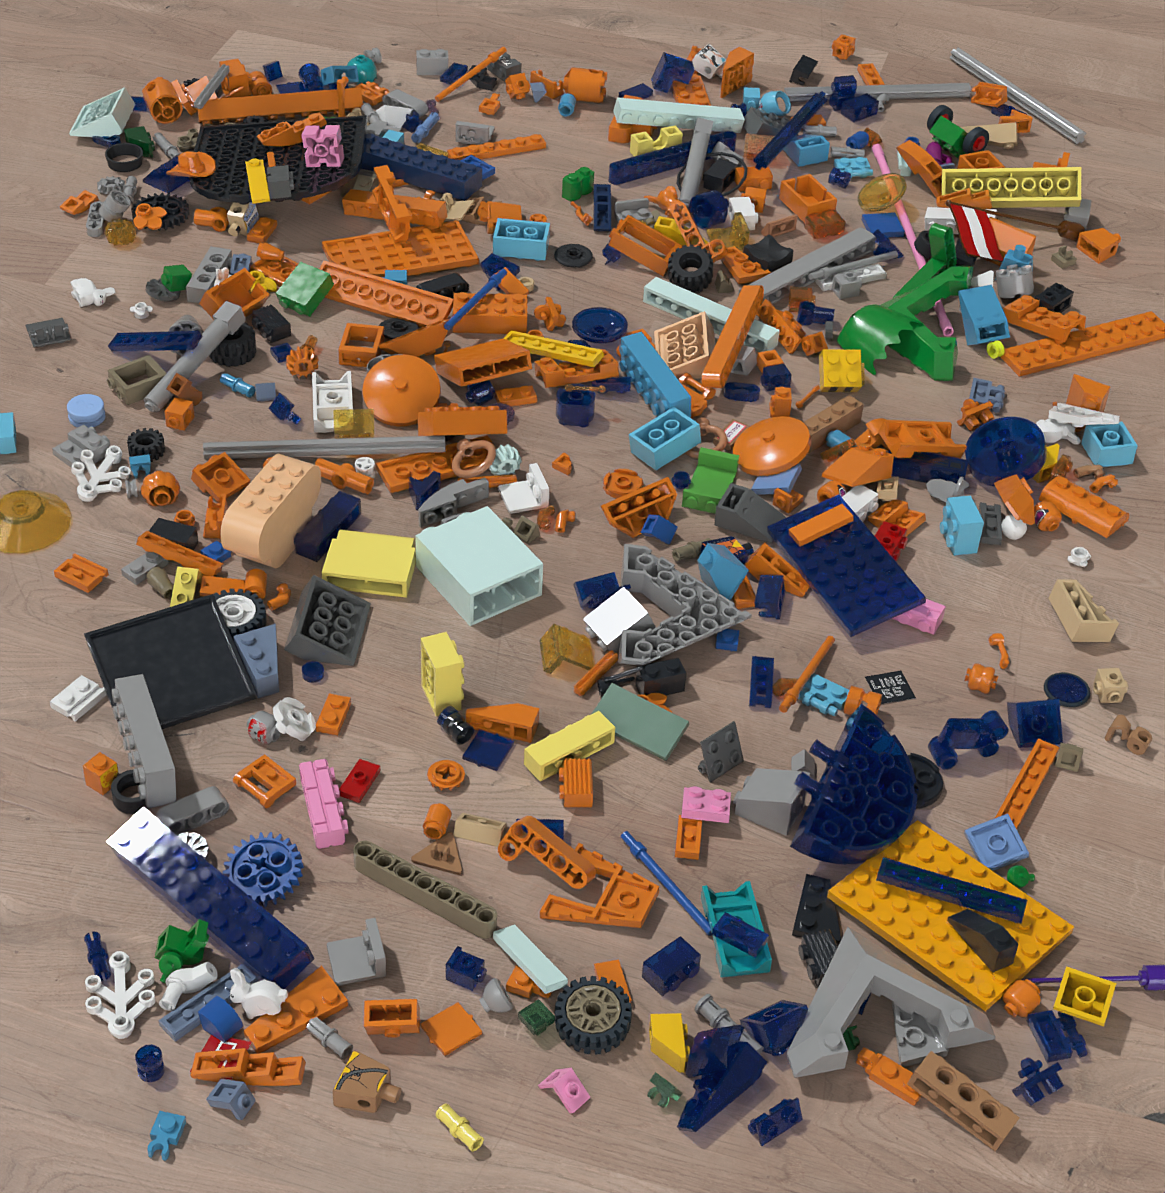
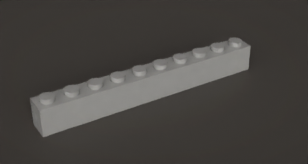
M860 227L749 285H762L764 288L763 301L767 299L774 304L814 283L815 279L809 280V273L819 271L820 268L824 267L831 268L851 263L873 252L877 236Z

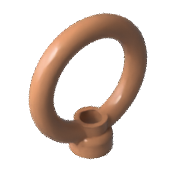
M706 418L697 419L696 422L700 424L701 436H705L708 433L716 434L720 441L712 450L722 452L727 445L726 433L721 428L710 425L709 420ZM690 449L685 452L691 458L698 459L699 451Z
M469 439L460 440L457 444L458 453L452 461V470L460 478H473L482 474L495 460L496 449L494 445L484 440L471 442ZM484 448L488 451L487 458L478 467L471 470H462L460 468L462 459L473 455L474 450Z

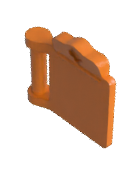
M481 201L477 211L480 221L487 222V234L494 233L496 227L494 225H496L498 218L522 220L521 206L516 204L491 201L486 203Z
M684 373L679 382L691 396L692 419L695 416L701 415L703 410L708 407L706 400L712 399L716 394V390L714 388H703L702 384L694 380L690 374ZM686 385H690L691 387H693V388H695L696 390L702 392L703 394L701 395V394L695 392L694 390L690 389V388L687 387Z

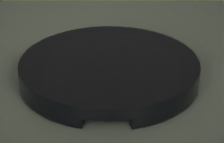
M910 753V755L891 754L884 757L877 764L873 777L874 786L882 798L895 806L906 809H920L932 805L939 799L944 784L937 765L928 758L915 753Z

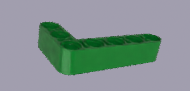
M937 223L932 224L929 229L932 258L894 297L937 276L950 267L956 266V250L953 229L951 227Z

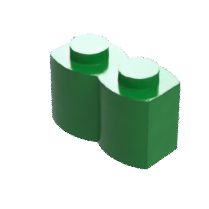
M581 167L575 173L566 175L562 180V197L572 202L580 199L582 195L591 193L594 188L595 172L588 167Z

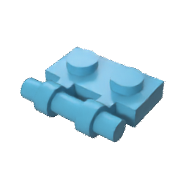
M867 158L834 159V167L839 177H846L848 179L860 176V178L873 176V169H870Z
M813 673L799 693V700L806 706L811 705L820 709L819 712L825 715L830 714L835 717L838 710H842L845 706L849 689Z

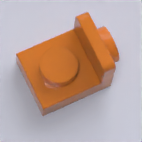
M777 488L774 490L772 505L790 513L803 502L804 496L794 490H791L790 494Z

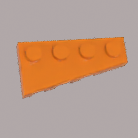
M321 965L288 993L285 1002L281 1003V1011L278 1014H264L244 1030V1037L247 1041L252 1042L251 1047L256 1054L262 1053L307 1029L306 1026L311 1018L317 1017L322 1021L348 1007V1000Z

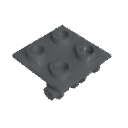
M63 318L25 325L33 347H43L71 340L68 324H65Z
M735 721L700 742L704 760L700 761L698 770L700 773L708 775L709 782L714 781L744 761Z

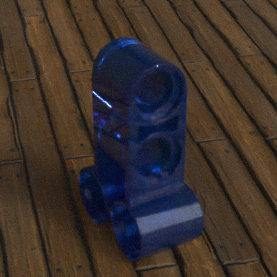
M992 710L986 712L981 718L948 719L938 736V742L948 749H977L982 757H990L999 750L997 741L1006 737L1009 729L1000 714Z

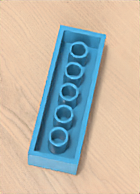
M642 332L621 337V346H619L621 354L620 369L626 373L629 382L634 384L636 391L643 396L644 402L651 407L654 416L658 417L675 407L691 418V396Z

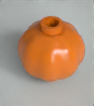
M161 470L148 474L141 486L142 497L149 505L155 507L173 504L180 493V485L175 476L170 472H163Z

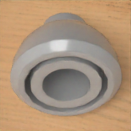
M497 978L490 980L484 989L483 997L479 999L486 1012L492 1010L498 1013L512 1010L513 1003L502 983Z

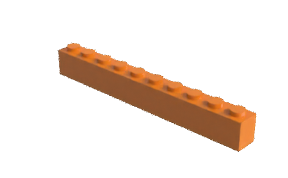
M361 87L345 89V111L352 112L354 108L361 109L363 105ZM337 89L209 99L202 109L199 110L197 108L198 121L203 123V125H212V122L226 124L231 120L241 123L247 116L252 117L253 115H261V117H268L269 120L279 119V116H285L286 119L295 118V115L309 117L314 113H320L323 116L327 115L328 112H334L335 115L339 113Z

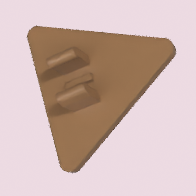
M448 832L411 857V861L416 864L457 875L462 873L452 832Z

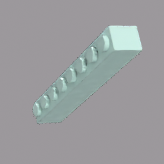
M617 98L613 110L617 123L660 127L676 125L677 128L694 129L697 117L713 121L712 131L741 133L745 121L740 108Z
M655 277L644 286L643 302L682 319L705 311L714 327V333L718 335L721 334L732 311L728 307L658 277ZM754 319L743 345L755 347L757 352L773 350L778 345L780 330Z

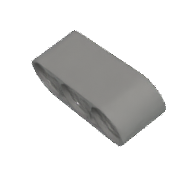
M395 89L383 96L384 105L413 109L408 116L411 120H417L428 113V106L424 101L401 90Z
M211 786L162 807L156 814V820L167 836L176 837L181 833L188 832L225 815L230 805L220 790L215 786Z

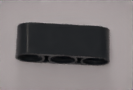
M452 273L420 283L416 288L453 299L454 293H467L469 284L459 273Z

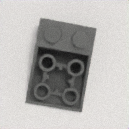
M750 107L744 117L743 127L753 140L760 143L772 144L777 143V139L798 136L797 129L791 125L790 120L784 117L781 119L774 113H766L761 108Z
M730 483L716 506L714 525L772 543L786 517L751 489Z

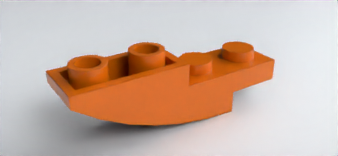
M314 113L302 121L295 122L292 126L287 121L278 123L276 127L264 130L256 137L266 146L294 145L303 142L302 133L305 126L322 127L327 122L320 113Z
M911 140L899 145L896 149L915 175L920 174L935 197L942 196V167L937 161Z

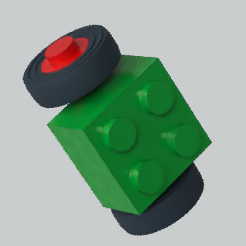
M946 105L937 106L929 115L927 128L933 136L932 139L939 143L943 150L947 151L948 149L951 151L950 153L954 157L958 158L960 155L985 150L989 142V133L984 128L975 127L967 133L964 129L952 123L953 111Z

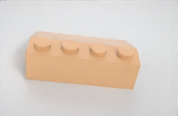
M701 312L654 331L655 350L676 378L680 379L684 373H688L693 379H701L705 366L715 347L714 327L706 312Z

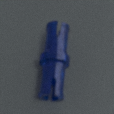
M93 931L94 940L92 941L90 933H87L84 941L88 950V962L92 964L94 975L99 976L101 981H103L101 974L103 972L107 980L111 977V971L107 963L108 953L103 948L101 935L99 932Z

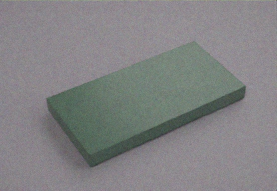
M611 683L592 712L593 714L600 711L615 726V736L667 761L690 725L688 720Z

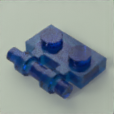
M1052 1010L1028 1014L1026 1021L1047 1063L1071 1058L1072 1050H1076L1079 1057H1084L1088 1054L1085 1047L1086 1041L1082 1035H1079L1076 1029L1077 1023L1073 1016L1059 1011V1018H1056ZM1063 1031H1066L1069 1037H1065Z

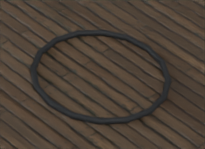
M724 152L707 153L706 157L723 155L735 158L744 167V177L737 186L726 193L709 197L697 196V199H718L740 188L747 178L748 168L744 161L734 154ZM687 163L682 167V169L679 171L677 175L676 184L680 192L682 189L680 185V176L686 169Z

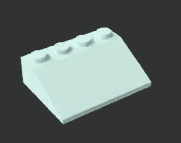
M124 87L83 106L69 132L70 136L108 138L113 135L116 137L122 134L135 106L126 88Z

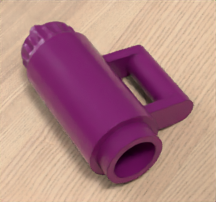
M931 142L928 144L926 151L939 165L945 164L943 162H946V164L952 163V157L942 153L939 143Z

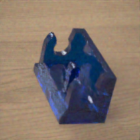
M760 575L754 604L755 608H765L768 610L766 612L760 611L758 614L760 617L780 620L785 596L783 575Z

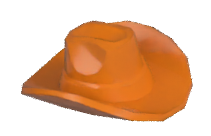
M186 151L178 156V164L170 171H167L166 174L183 177H207L216 170V163L206 153Z

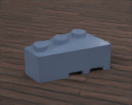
M276 624L233 636L234 644L257 698L278 693L279 673Z

